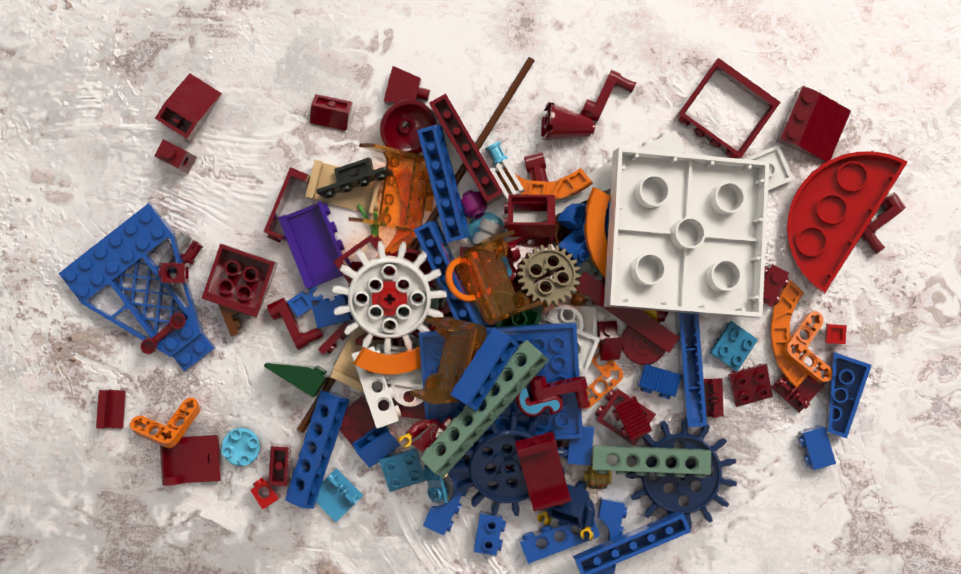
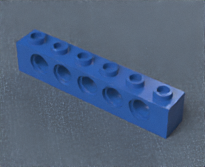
M433 125L419 129L417 132L446 243L471 237L442 126Z
M321 390L314 413L311 416L308 431L305 434L303 447L299 452L296 468L293 470V477L287 489L285 501L302 509H314L350 399L333 392Z

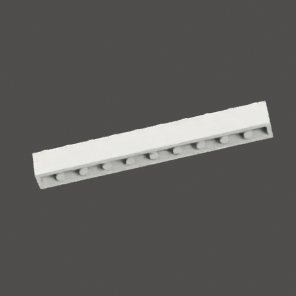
M670 130L659 135L660 138L655 141L651 138L643 142V147L639 148L642 150L684 153L686 151L677 132H670ZM612 158L608 160V164L604 166L598 164L591 168L592 172L586 174L593 182L591 186L576 195L555 201V216L561 214L572 203L587 201L593 187L602 192L611 189ZM513 211V222L547 221V211Z

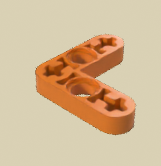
M813 311L804 316L784 345L783 352L788 359L815 381L824 383L832 379V369L807 348L824 321L821 313ZM812 317H815L816 323L808 327L812 322ZM801 330L806 331V340L801 339L799 335ZM792 346H795V347H796V348H795V353H792V352H791V351H792V348H791ZM805 357H809L812 360L810 367L805 365ZM824 370V371H825V372H824V376H826V377H823V378H822V377H821L822 373H821L820 371Z
M600 352L595 354L591 362L602 374L588 385L587 395L590 394L588 390L591 388L592 392L598 397L596 399L593 396L589 398L590 406L587 408L592 407L623 379V372L614 360H608L604 366L597 364L596 359ZM611 370H618L619 378L617 380L615 378L611 379L609 382L612 383V385L609 387L608 383L605 380H603L602 377L605 376L606 379H608L611 376ZM597 382L605 384V390L602 393L595 391L594 387Z
M187 398L182 402L166 426L144 416H136L131 420L130 428L140 437L165 448H172L179 442L199 414L201 406L195 398ZM184 419L182 425L176 426L178 420ZM158 428V432L155 435H150L153 429Z

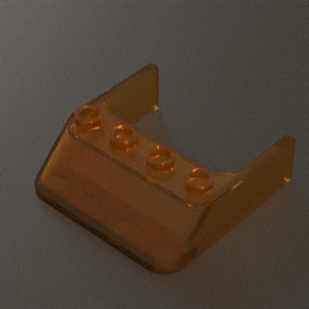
M359 143L360 148L384 154L386 167L393 171V175L388 176L384 180L378 218L370 220L349 217L348 221L414 232V229L422 226L429 181L424 156L378 144Z

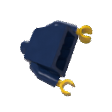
M578 481L575 487L567 484L571 501L564 505L548 507L537 516V520L542 522L545 517L544 525L546 526L551 523V517L580 528L584 525L585 529L581 531V538L584 539L585 533L589 532V540L591 541L594 537L591 527L594 524L595 509L594 503L590 499V493L586 491L588 485L584 481Z

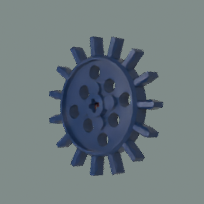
M511 411L509 425L498 427L495 420L490 426L491 430L484 433L464 454L469 456L468 462L455 464L453 472H469L470 478L457 483L459 492L473 486L478 491L471 499L473 507H476L486 497L493 501L491 504L492 515L496 516L500 503H512L514 516H519L520 508L518 502L526 499L530 500L515 442L538 436L534 432L539 424L538 417H533L526 428L516 426L518 420L515 411ZM553 428L546 432H553L554 437H556V433ZM505 444L511 445V447L508 449L502 448V446ZM563 446L557 447L559 457L564 456ZM485 447L492 448L489 452L483 451ZM488 464L494 465L491 469L485 468ZM510 478L516 479L513 483L507 482ZM491 481L497 482L496 485H488V483Z
M682 417L680 433L670 434L665 420L660 421V428L664 434L663 437L654 441L649 434L642 436L643 440L650 447L674 448L675 442L682 441L683 449L711 450V467L713 472L710 476H705V478H696L694 474H686V477L680 478L675 477L674 473H666V476H659L657 480L652 481L649 479L650 472H647V475H635L634 471H628L625 477L629 479L641 478L643 486L642 489L630 494L631 499L636 500L644 495L649 497L652 503L643 513L647 518L659 507L666 511L665 516L677 511L684 513L690 530L692 529L690 516L692 513L701 511L703 517L709 523L712 522V515L708 512L706 506L715 500L721 506L728 507L729 503L726 499L718 495L719 489L722 484L730 487L737 486V482L733 479L722 478V467L737 463L736 459L726 458L720 460L716 453L719 448L726 444L727 440L720 438L713 445H709L704 440L709 432L710 425L708 424L701 427L697 436L688 434L685 417ZM650 456L647 458V466L652 467L656 464L655 457ZM671 457V463L667 467L671 468L675 465V458ZM688 459L685 462L686 468H692L695 463H689ZM693 481L700 482V488L697 491L691 489ZM667 483H672L674 487L670 493H665L663 489ZM683 495L687 496V504L679 505V497Z

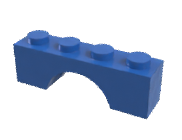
M462 457L457 463L468 462V459ZM453 468L448 472L454 483L453 496L448 503L440 506H431L423 523L424 527L442 535L446 531L450 532L454 523L451 520L454 513L458 514L462 505L459 503L461 496L465 497L468 489L459 492L457 483L470 478L469 472H453Z
M601 497L597 516L608 527L609 535L607 541L623 534L624 526H621L622 518H626L627 507H625L623 501ZM616 564L593 574H614Z

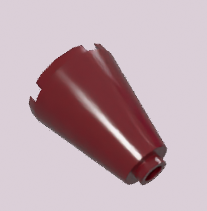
M554 102L546 104L544 111H547L545 117L542 116L541 136L543 140L588 138L591 134H594L596 125L593 123L592 118Z

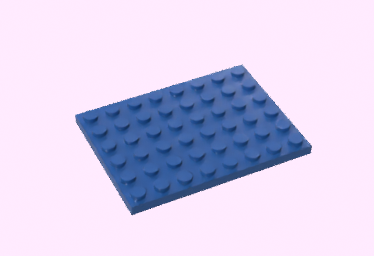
M576 322L419 332L425 419L432 420L437 418L442 423L448 416L454 419L463 411L465 405L450 394L493 328L510 336L519 345L528 340L549 359L545 366L536 374V376L545 375L547 383L579 377ZM513 375L508 378V381L512 379ZM528 383L527 388L530 398H532L530 385ZM575 392L561 394L563 408L559 413L551 415L549 409H546L541 415L536 416L538 417L539 424L534 432L537 435H542L553 428L556 433L555 440L583 438L582 411L578 409ZM515 398L496 419V424L498 427L509 425L511 411L516 412L518 420L516 426L526 428L533 417L526 416L520 411Z

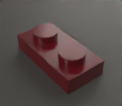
M344 322L319 347L318 350L323 355L326 353L330 355L338 347L336 343L340 339L345 340L349 336V334L346 335L344 333L345 328L349 325L347 322Z

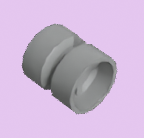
M482 218L478 226L480 232L475 233L471 243L494 253L498 244L496 239L501 238L504 227L486 218Z

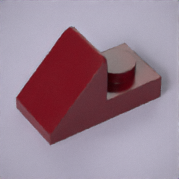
M617 321L597 322L598 337L601 338L599 341L600 361L619 360L624 339L618 336Z

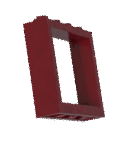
M717 58L676 117L679 118L678 121L685 127H688V125L694 129L693 132L701 138L706 137L710 140L709 144L714 148L724 150L728 158L741 159L781 102L726 62ZM715 71L768 107L738 151L685 114Z

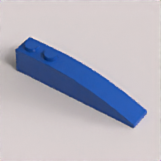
M675 312L677 336L680 337L678 340V353L687 427L707 426L699 314Z

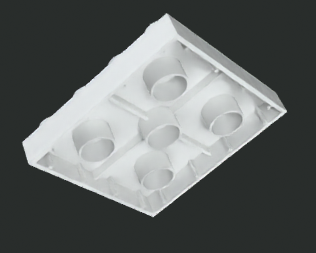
M622 147L615 149L612 154L604 307L743 318L762 317L769 162Z

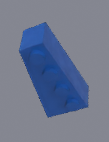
M835 352L831 353L830 368L832 369V379L829 381L826 418L827 432L843 438L848 437L872 366L871 364Z

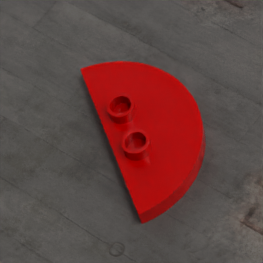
M873 151L844 154L819 166L804 180L797 190L788 214V245L800 273L822 294H826L908 161L887 153Z

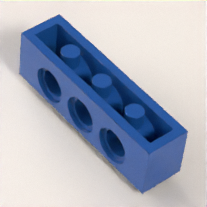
M610 201L605 215L606 240L608 239ZM585 219L582 221L580 230L574 229L558 244L560 251L566 249V256L572 253L570 260H577L575 265L578 267L590 256L584 235Z
M559 520L557 525L552 527L550 524L543 526L539 532L534 534L533 531L522 535L523 538L519 540L529 564L589 541L590 533L586 532L584 539H582L581 532L577 534L572 532L574 525ZM595 520L593 527H591V531L594 534L593 539L600 536ZM557 531L564 533L562 540L554 539V534ZM539 538L546 540L544 547L536 545V541Z

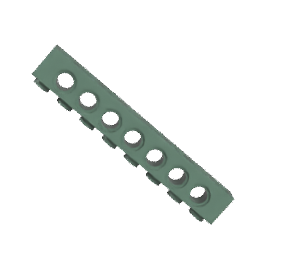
M528 340L520 344L478 410L474 411L465 405L463 411L451 421L444 432L438 435L437 440L424 451L420 459L436 475L444 478L545 366L549 359ZM513 375L512 379L508 381V378Z

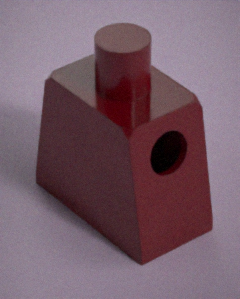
M392 66L384 103L393 105L401 100H417V98L428 101L431 90L421 87L422 79Z
M164 139L154 155L188 174L197 159V156Z

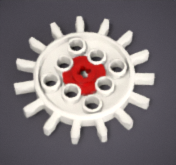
M378 241L377 250L379 257L370 261L359 248L356 250V254L363 266L357 272L343 264L340 267V271L352 278L350 287L333 286V293L348 295V304L335 308L334 314L342 315L351 312L355 321L347 325L344 333L348 335L360 326L368 332L363 339V347L365 348L370 345L373 336L385 339L383 346L385 354H389L391 350V338L402 337L408 350L412 349V340L408 334L416 329L420 332L430 331L429 328L422 324L427 315L440 320L444 317L443 313L439 310L430 308L431 299L447 297L445 290L430 291L428 282L437 279L441 275L440 269L433 270L424 275L419 266L425 261L427 254L423 251L412 263L404 258L406 242H401L397 256H386L383 242ZM392 266L395 272L392 275H387L384 273V268ZM378 280L381 286L374 289L370 286V282ZM400 280H407L409 286L407 288H400L398 282ZM415 293H420L423 299L415 302L412 296ZM358 294H365L367 300L359 302L356 296ZM388 294H391L392 300L390 301L387 298ZM373 307H378L381 309V313L375 316L371 314L370 310ZM401 307H406L409 309V313L401 315L398 310ZM386 321H393L395 327L392 329L386 328L384 325Z

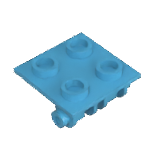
M730 321L729 324H726L723 334L720 333V339H716L718 342L710 349L712 350L710 354L723 361L735 371H738L758 339L733 321Z
M416 448L379 459L390 492L426 481Z
M425 464L423 475L428 482L429 488L427 492L429 498L435 503H448L447 496L449 493L447 486H444L446 482H443V479L435 475Z
M336 468L322 482L316 503L337 522L358 502L363 494Z

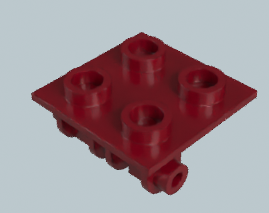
M758 364V366L747 367V369L743 368L741 371H732L728 374L736 407L773 397L767 364Z
M782 374L771 388L800 413L803 409L809 407V402L825 384L818 383L808 375L795 388Z
M722 378L704 379L706 417H724Z

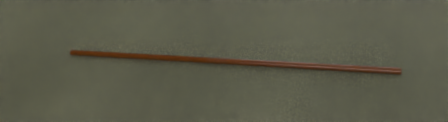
M528 57L476 140L475 144L478 150L484 144L535 62L533 58ZM463 163L455 174L457 185L467 171ZM437 205L425 223L436 221L439 216ZM417 237L409 249L418 250L420 243ZM329 376L321 390L330 391L336 379ZM318 396L298 426V431L304 433L309 425Z

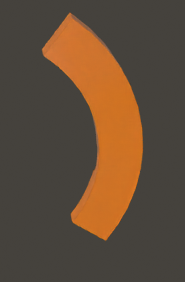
M504 167L503 170L505 174L507 175L514 189L518 191L519 188L517 187L507 168ZM581 168L568 176L551 182L529 181L516 175L525 190L520 195H555V201L576 195L593 184ZM500 171L496 172L508 193L513 194Z
M593 187L585 209L584 235L593 264L606 280L607 240L605 235V215L611 196Z
M789 280L786 287L781 290L779 294L781 297L772 310L770 343L779 369L788 382L797 388L808 374L785 356L783 348L790 338L791 316L804 292Z
M438 325L434 331L447 329L442 327L441 325ZM420 346L397 354L378 353L363 347L353 364L364 370L379 374L392 375L410 372L421 367Z

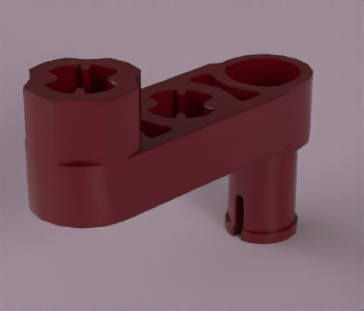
M611 69L596 103L587 99L580 114L598 122L613 87L618 86L632 93L637 82L621 76V73Z
M895 192L885 198L882 203L885 210L872 219L861 237L863 241L868 243L875 254L885 248L875 235L876 231L906 208Z
M285 297L267 305L274 321L281 317L283 318L298 350L324 337L321 328L317 329L316 327L305 333L301 331Z
M539 375L529 382L534 400L575 392L578 409L590 406L585 376L547 383L546 376Z

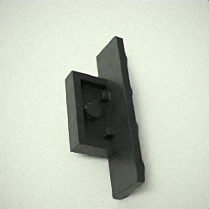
M368 157L335 168L337 183L316 189V192L324 198H332L337 193H347L352 191V188L358 186L365 187L370 182L386 180L388 176L393 175V171L387 167L374 170L372 159Z

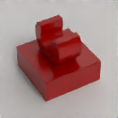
M826 324L825 343L846 344L847 325Z

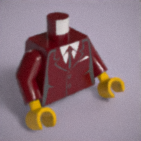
M448 416L442 423L437 418L415 422L408 429L406 435L398 437L397 441L400 442L404 438L406 444L403 447H408L412 444L424 454V451L437 440L438 435L448 428L453 418Z

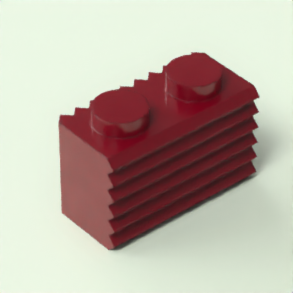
M635 395L613 405L615 410H612L616 421H621L623 427L620 429L625 439L629 437L633 441L652 431Z
M273 444L271 446L268 485L286 486L290 483L291 445Z

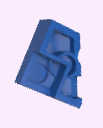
M572 203L563 210L558 221L570 232L574 229L580 230L582 221L586 217L585 209L587 203Z

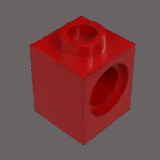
M269 478L257 480L253 483L254 488L250 490L262 510L281 498L275 486L268 485ZM261 487H266L269 490L268 497L261 495Z

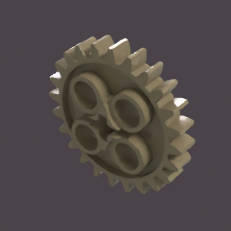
M549 244L547 249L541 245L540 251L534 247L532 250L533 254L530 252L526 253L528 259L522 257L521 262L524 265L518 266V269L522 272H518L517 277L522 278L518 280V285H524L520 291H527L525 298L532 296L531 303L539 300L540 307L543 302H546L547 308H549L552 302L555 307H557L558 301L565 304V297L571 300L572 295L570 293L575 294L577 292L574 287H579L580 283L576 280L581 278L580 274H576L580 267H574L577 260H570L572 253L566 256V249L560 252L558 245L555 249H552L551 244ZM555 260L558 265L550 266L548 261ZM537 268L541 274L533 275L530 270ZM559 268H564V270L556 272ZM546 273L548 275L553 274L552 279L550 277L544 278ZM563 276L567 279V282L560 283L557 278ZM539 280H541V281H540L539 283H537V284H534V283H533L534 281H539ZM547 285L550 291L543 292L540 286Z

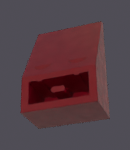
M189 73L165 101L154 119L192 142L222 93Z

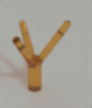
M419 175L418 179L426 194L425 211L432 212L434 193L429 175L428 188L422 176Z

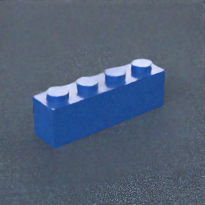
M493 328L486 336L484 343L476 352L475 357L465 369L464 374L454 386L450 395L472 410L477 411L519 344L510 336Z

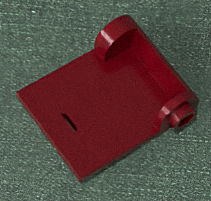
M518 237L504 244L505 253L517 273L522 272L518 269L519 265H524L521 259L522 257L528 259L526 253L530 252L533 254L532 250L534 247L540 251L541 245L547 249L548 245L551 244L552 249H554L552 245L554 237ZM555 260L548 261L550 266L558 265ZM537 268L530 270L533 275L541 274ZM559 268L556 272L564 270V268ZM546 273L545 277H550L552 279L553 274L548 275ZM563 276L557 278L560 283L567 280ZM539 280V281H534L533 283H534V284H537V283H539L541 280ZM541 285L540 289L542 291H545L549 289V287L547 285Z
M218 435L182 437L172 448H165L160 445L163 486L221 481Z

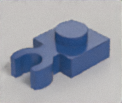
M316 286L309 290V294L305 295L302 291L287 301L298 318L312 309L313 301L318 302L323 299L322 294L318 297L313 296V293L318 290Z

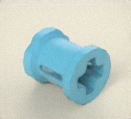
M500 141L485 148L493 160V166L501 163L504 159H508L500 146Z

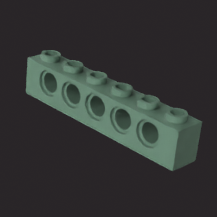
M593 445L592 469L596 470L598 474H608L609 470L616 471V474L627 475V471H634L635 475H647V472H655V476H666V473H674L675 477H686V474H694L696 478H705L706 474L711 475V450ZM608 456H617V463L609 465L607 463ZM629 456L637 458L635 465H627L626 460ZM650 456L656 458V464L652 467L646 465V460ZM669 457H673L676 460L675 465L671 468L666 466V460ZM688 458H694V467L686 468L685 462Z

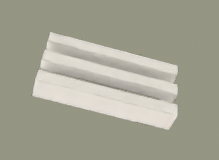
M504 159L503 163L496 164V167H492L490 170L508 200L509 193L496 172L500 171L513 193L511 195H520L525 190L507 160ZM504 167L507 168L508 172L510 173L511 177L513 178L514 182L519 188L518 191L514 189L513 185L511 184L510 180L503 170Z

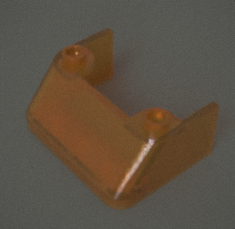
M514 230L488 237L461 254L464 270L483 319L488 325L504 321L542 304L541 300L530 304L525 294L515 293L502 258L508 253V245L505 239L515 234Z
M449 317L426 318L425 322L437 326V333L445 337L438 373L427 377L424 389L410 390V395L432 405L459 402L450 394L464 374L465 369L475 357L476 352L484 343L487 330L480 324Z

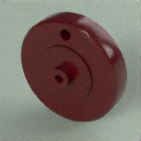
M629 325L623 330L621 335L624 339L622 351L633 363L639 365L653 364L664 355L665 350Z

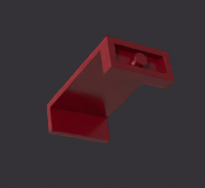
M292 167L289 168L263 231L268 234L267 238L279 243L281 240L287 241L286 237L275 233L274 230L294 182L299 180L309 184L310 175Z
M553 432L516 441L515 445L533 511H543L548 507L564 505L570 502L571 497Z

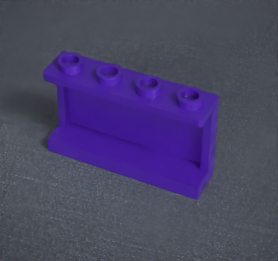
M318 201L314 205L291 214L278 217L306 289L343 276L333 261L343 255L342 251L345 250L342 240L337 239L335 233L338 232L335 222H331L328 215L331 212L328 204H324L322 201ZM349 258L345 259L350 268H352Z

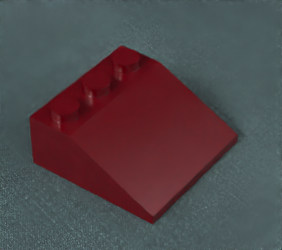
M801 86L796 92L776 142L827 162L833 156L851 110L818 91Z
M220 243L201 299L257 317L279 262Z

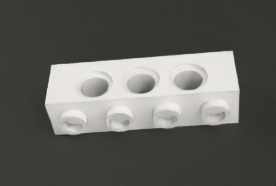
M374 346L367 348L374 352L380 353V350H375ZM360 351L352 354L354 361L357 358ZM356 366L376 428L398 422V417L402 415L399 406H394L392 398H395L392 386L388 387L386 382L389 379L388 374H368L366 370ZM377 381L383 384L382 391L378 393L372 390L373 383ZM382 400L389 402V408L386 411H381L378 407L379 402Z

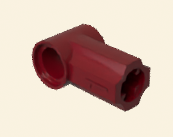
M543 152L524 156L530 180L548 182Z

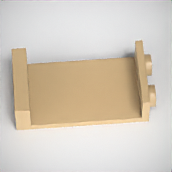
M314 160L305 195L306 198L359 212L360 210L357 205L360 204L367 214L374 215L375 211L378 212L381 202L378 200L379 193L384 191L385 182L373 181L368 186H358L352 188L353 190L350 192H340L332 198H324L317 194L316 189L337 183L334 169L338 168V166Z
M387 321L384 324L388 329H392L394 326ZM359 326L350 333L330 377L364 393L352 357L353 353L359 352L363 348L361 345H355L356 338L368 333ZM371 340V346L367 348L374 346L376 350L377 343L384 344L385 340Z

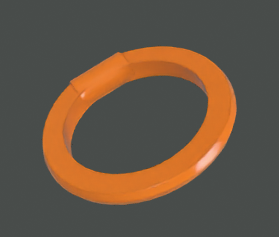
M458 256L447 266L445 273L446 284L456 298L466 302H473L483 295L486 288V277L477 262L472 260V258ZM456 265H468L477 273L479 289L474 295H464L455 287L452 273Z

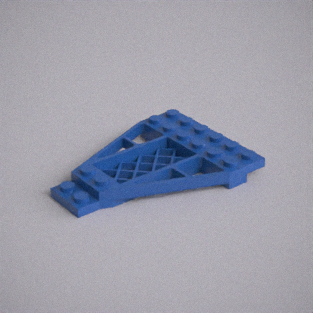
M148 203L58 274L81 304L141 340L146 339L147 336L116 318L126 309L131 311L149 337H154L158 333L159 322L170 323L174 310L183 311L186 324L180 329L171 331L158 343L157 349L169 357H173L185 372L216 347L204 333L189 283H183L189 306L171 283H161V278H159L158 274L159 267L149 255L170 239L176 262H183L175 237L176 233L167 221L159 215L152 204ZM139 264L149 266L147 276L138 275ZM135 266L134 275L126 274L127 271ZM174 267L170 270V275L176 271ZM152 271H153L154 274L157 276V278L151 277V276H152ZM124 276L134 277L132 288L123 287ZM138 278L147 279L146 290L136 289ZM151 280L160 281L159 292L150 290ZM109 285L112 286L124 302V306L113 315L90 303L91 299ZM165 287L169 293L163 292V288ZM124 290L132 291L131 299ZM136 291L145 292L144 303L135 302ZM149 293L159 294L157 305L148 304ZM163 295L172 296L171 307L161 306ZM175 301L180 306V308L175 307ZM136 305L144 306L143 314L140 312ZM148 306L157 308L156 318L147 317ZM161 308L170 309L169 320L160 319ZM147 320L155 321V329Z

